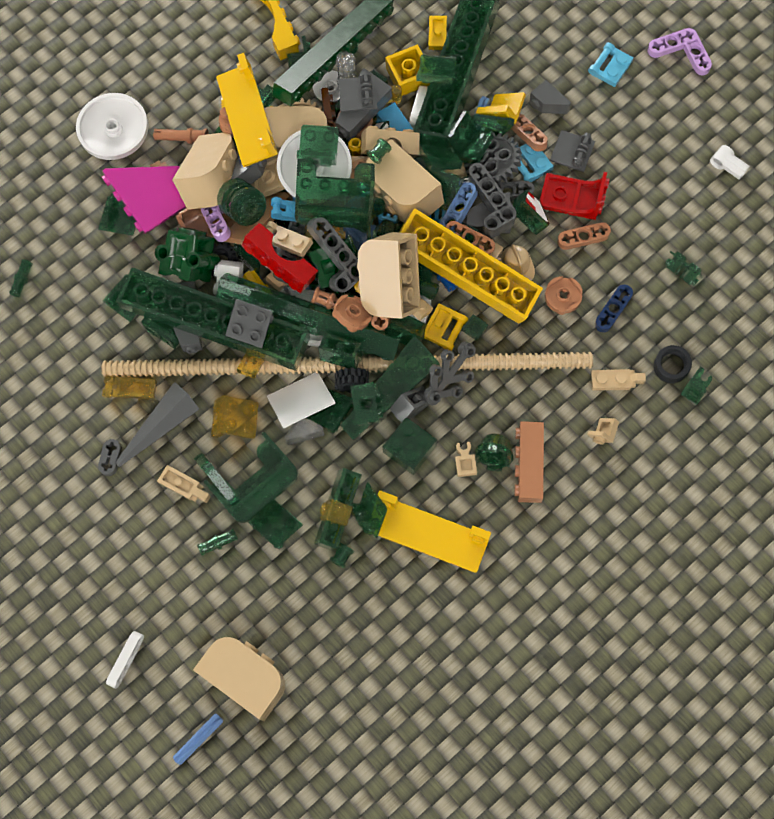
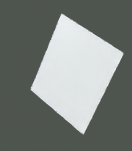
M313 373L267 395L283 429L335 404L319 373Z

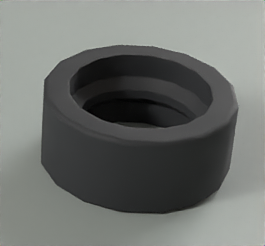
M670 345L659 351L654 360L653 368L660 380L674 384L681 382L687 377L692 368V359L684 348ZM666 355H676L683 361L684 368L679 374H670L662 368V359Z

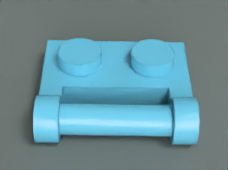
M607 42L603 47V52L594 65L590 66L588 72L607 84L616 87L633 62L634 57L615 48L612 43ZM609 54L612 55L613 58L605 70L601 71L599 68Z
M528 144L520 147L521 156L533 171V173H530L520 160L521 166L517 168L524 176V181L533 182L553 170L554 166L543 151H535Z

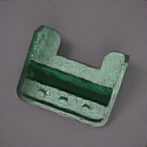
M297 159L295 220L299 224L307 225L313 218H325L332 227H368L372 216L375 164L361 163L357 165L354 179L316 176V164L312 160Z
M265 432L261 433L264 442L257 448V456L264 466L237 489H234L226 480H218L212 485L207 480L204 481L209 491L239 523L250 521L294 484L299 476L294 464Z

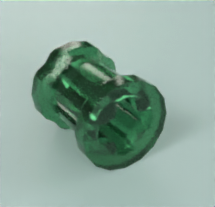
M379 138L375 147L369 150L367 155L373 162L380 164L384 155L387 152L389 153L392 148L388 142Z
M339 543L338 550L329 560L338 567L345 569V563L349 556L354 554V551L348 546Z

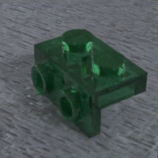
M421 55L416 81L426 84L440 83L441 85L453 83L456 76V57Z

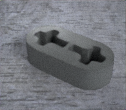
M109 439L102 447L98 468L105 476L114 475L118 469L115 462L122 453V447L117 440ZM113 444H114V446H115L117 449H116V450H113V451H112V454H111V451H110L108 448H109V447H112ZM110 460V465L112 466V468H108V470L106 471L104 465H108Z

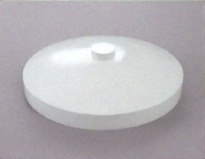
M108 93L92 99L83 107L77 118L76 133L80 143L88 153L100 159L116 160L131 155L143 144L148 133V119L143 107L134 98L121 93Z
M306 128L291 135L282 145L277 158V173L285 190L294 198L306 203H324L337 197L347 186L352 173V159L348 147L338 135L323 128Z

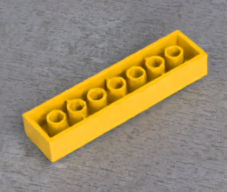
M415 208L399 231V233L417 234L419 263L516 323L520 324L527 319L543 289L541 286Z

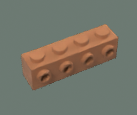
M520 422L519 428L515 430V439H519V446H515V458H519L518 465H515V477H518V484H515L514 496H518V502L542 503L544 422Z

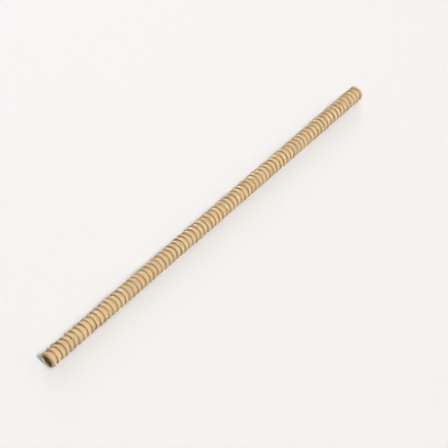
M547 352L546 354L540 353L539 355L538 353H534V355L532 353L528 355L526 353L522 355L520 353H517V355H514V353H511V355H508V353H505V355L493 353V355L481 354V356L475 354L473 357L466 358L458 371L461 369L464 371L466 369L470 371L472 369L476 371L478 369L482 371L487 369L490 371V369L502 370V368H505V370H508V368H511V370H514V368H517V370H520V368H523V370H526V368H529V370H532V368H535V370L538 368L549 370L550 368L556 369V367L558 369H562V367L564 369H568V367L570 369L574 367L576 369L580 367L582 369L586 367L591 369L593 366V354L591 352H588V354L582 352V354L576 352V354L570 352V354L564 352V354L561 352L558 354ZM434 354V356L428 355V357H425V355H422V357H419V355H416V357H413V355H410V357H407V355H404V357H401V355H398V357H395V355L383 357L381 355L380 357L374 356L373 358L371 356L368 358L365 356L362 358L360 356H357V358H354V356H351V358H348V356H345V358H342V356H339V358H336V356L324 358L323 356L321 358L315 357V359L309 357V359L306 357L303 359L301 357L297 359L295 357L291 359L289 357H286V359L274 357V359H271L269 357L268 359L262 358L261 360L260 358H256V360L254 358H250V360L248 358L244 360L242 358L238 360L236 358L232 360L230 358H227V360L216 358L215 360L203 359V361L201 359H197V361L195 359L191 361L189 359L185 361L183 359L179 361L177 359H174V361L168 359V361L157 359L156 361L150 360V362L148 360H144V362L142 360L138 362L136 360L132 362L130 360H127V362L121 360V362L118 360L115 362L104 360L102 363V374L104 377H108V375L110 377L114 375L116 377L120 375L121 377H125V375L127 377H131V375L134 377L137 375L140 377L143 375L154 377L161 374L162 376H166V374L168 376H172V374L174 376H178V374L180 376L184 374L186 376L190 374L192 376L196 374L198 376H201V374L204 376L209 374L211 376L213 374L219 375V373L221 375H225V373L227 375L231 373L233 375L237 373L239 375H242V373H245V375H248V373H251V375H254V373L265 375L266 373L277 374L278 372L280 374L284 372L286 374H289V372H292V374H295V372H298V374H301V372H304V374H307V372H310V374L313 372L324 374L331 371L336 373V371L344 370V368L366 369V371L368 370L369 373L375 371V373L378 371L389 372V370H392V372H395V370H398V372H401V370H404V372H407V370H410V372H413V370H416V372L428 370L429 372L430 367L434 364L442 367L441 354L440 356ZM457 354V356H454L453 360L450 362V367L458 358L459 354Z

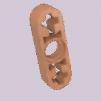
M519 114L516 124L510 125V128L533 150L544 151L547 148V136L524 115ZM525 131H532L533 133H531V134H526V133H524V132H525Z
M451 221L445 225L447 229L454 226L455 231L459 233L463 230L464 232L460 236L465 239L467 233L472 234L474 237L473 245H476L479 239L481 244L487 242L490 249L486 251L484 246L477 245L484 252L491 254L495 250V243L491 238L457 221Z
M602 222L563 231L558 237V246L563 250H569L606 241L611 232L610 226ZM599 229L605 231V234L602 235L601 233H598ZM585 232L589 235V238L582 240L579 234ZM566 237V239L569 240V243L563 241V238Z

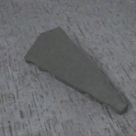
M176 382L172 384L115 463L118 467L124 465L199 410L189 394Z

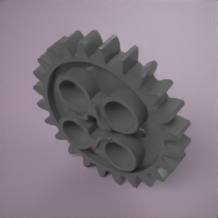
M492 132L491 137H488L487 134H485L484 139L478 137V143L472 141L473 147H467L469 152L464 153L466 158L463 159L468 176L469 168L474 163L482 164L499 186L501 185V180L507 183L508 176L513 178L512 172L518 173L517 167L521 166L522 152L518 142H515L513 137L509 139L508 134L503 137L501 132L495 136L494 132Z

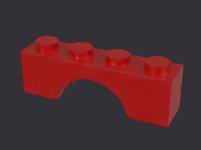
M258 223L244 237L242 247L247 253L256 257L263 266H267L278 278L288 283L291 289L301 294L315 279L318 270L304 258L290 261L280 257L272 245L274 234Z

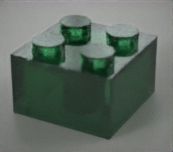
M406 417L382 446L383 453L414 475L436 448L437 439Z

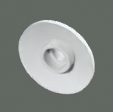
M333 70L327 72L320 82H316L313 85L315 96L322 101L321 89L328 87L329 94L333 95V102L339 101L338 79H346L345 76Z

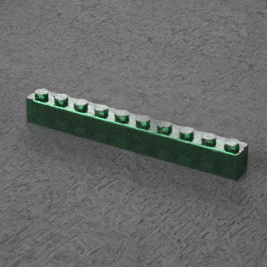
M229 273L224 274L219 280L215 299L220 300L223 304L235 305L236 299L273 311L272 316H274V321L277 323H286L295 329H304L312 335L327 337L329 341L344 343L349 348L361 349L366 354H375L384 360L394 361L398 355L404 335L388 328L377 330L370 322L366 328L350 332L347 327L343 326L333 317V309L328 310L324 306L313 304L310 301Z

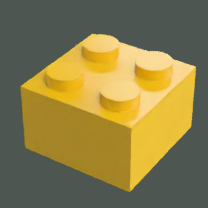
M418 44L385 57L386 70L400 97L418 90L419 85L429 86L432 84V71Z

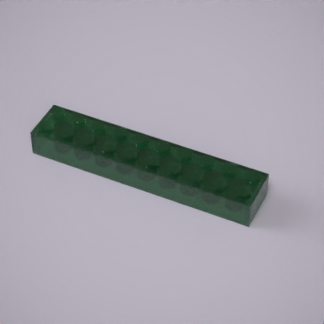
M499 0L459 1L413 132L420 133V145L450 150L500 6Z
M131 267L116 300L124 310L297 371L310 340L308 329L274 318L272 323H269L262 348L228 337L226 332L234 303Z

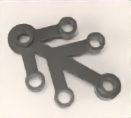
M464 341L459 345V356L451 367L450 362L454 358V353L448 349H444L441 353L442 367L436 364L430 367V387L424 392V399L429 405L438 404L441 398L449 396L461 397L463 394L461 387L454 385L450 389H444L447 384L460 381L470 383L473 381L474 373L469 370L455 374L466 358L474 356L476 350L473 344Z

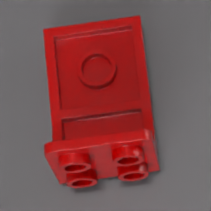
M603 172V176L595 181H584L546 173L540 198L542 209L596 220L597 214L602 213L610 179L606 178L607 172Z

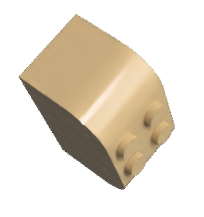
M279 105L277 107L264 108L278 154L284 142L300 130L306 128H323L328 130L325 114L316 107Z
M216 133L198 136L172 179L187 209L214 207L224 203L233 194L236 187L231 181V177L239 153L230 134Z
M392 139L367 159L365 171L373 198L379 205L383 204L391 216L397 215L401 222L405 223L414 208L429 217L444 204L441 183Z
M391 232L364 242L358 251L357 269L359 271L358 287L360 298L365 310L373 316L399 319L421 310L417 234Z
M231 637L216 640L203 655L193 671L259 720L265 721L283 696L285 690L283 675L273 666L275 662L264 653L259 656L257 654L259 650L246 641L243 644Z

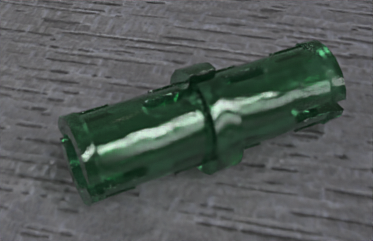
M24 259L21 260L18 272L13 277L14 282L9 291L10 295L18 298L21 297L24 285L29 280L27 277L33 265L32 262Z
M231 529L221 535H214L212 539L197 544V547L203 556L215 549L220 550L222 546L233 541H237L238 537L234 529Z

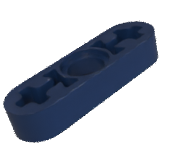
M620 285L602 309L595 321V327L599 332H608L621 315L633 295V290L630 286ZM626 291L627 296L625 295L622 301H619L621 293ZM615 304L619 307V311L613 313L609 310V306ZM606 316L610 317L607 321V325H600L601 321L603 322Z

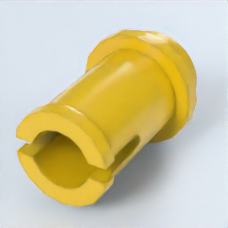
M352 138L348 142L350 153L352 156H360L361 140L359 138Z

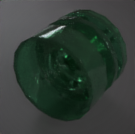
M239 178L230 179L219 189L217 204L220 210L239 225H253L264 215L266 199L262 192L247 181Z

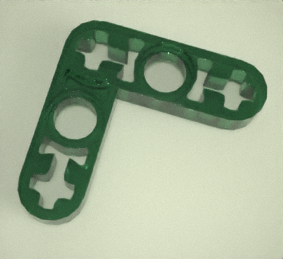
M202 453L193 458L234 510L239 508L242 503L210 461Z

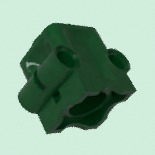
M177 227V230H167L165 245H158L155 249V257L160 261L158 274L165 276L176 275L181 280L195 282L196 280H201L203 282H210L212 270L220 262V257L213 253L215 238L207 236L205 231Z
M328 237L327 244L330 247L333 244V239ZM343 238L342 240L358 259V251L351 239ZM313 239V244L305 256L300 257V260L304 258L318 270L315 279L309 287L310 289L319 287L320 289L331 290L329 280L339 269L315 239ZM342 251L339 254L341 261L345 259V254ZM353 266L351 268V274L355 276L357 271L356 268ZM341 279L337 281L338 288L343 286Z

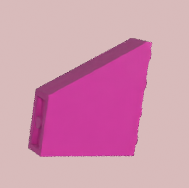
M180 166L105 168L102 170L104 174L102 179L107 186L111 185L115 190L112 192L118 202L122 201L124 203V211L129 217L132 216L135 219L134 225L139 232L143 231L144 234H147L186 208L172 180Z

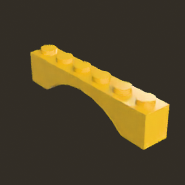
M260 0L269 8L275 19L272 41L280 61L298 54V46L301 45L297 35L293 34L294 30L291 22H287L285 19L287 16L284 8L279 7L280 1Z

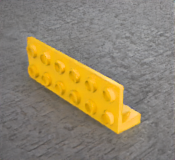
M241 53L237 55L239 63H237L238 68L220 74L216 78L243 167L275 156L278 152L251 64L246 55Z
M380 490L377 495V504L366 529L369 533L474 573L478 571L491 536V532L472 525L470 529L398 502V497Z

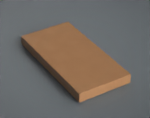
M280 191L255 201L229 228L231 235L225 242L242 245L244 237L258 223L267 228L268 222L275 220L271 218V210L273 209L271 199L273 197H280L282 200L293 201L292 196L288 192Z

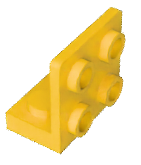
M524 92L495 94L490 106L477 107L476 115L485 126L516 124L526 95Z

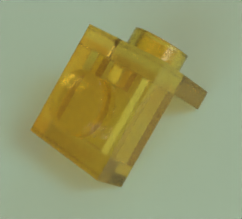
M329 499L326 503L323 502L319 513L322 514L320 519L347 526L353 507Z

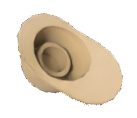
M515 244L506 248L502 252L501 262L532 281L535 269L528 251L522 246Z

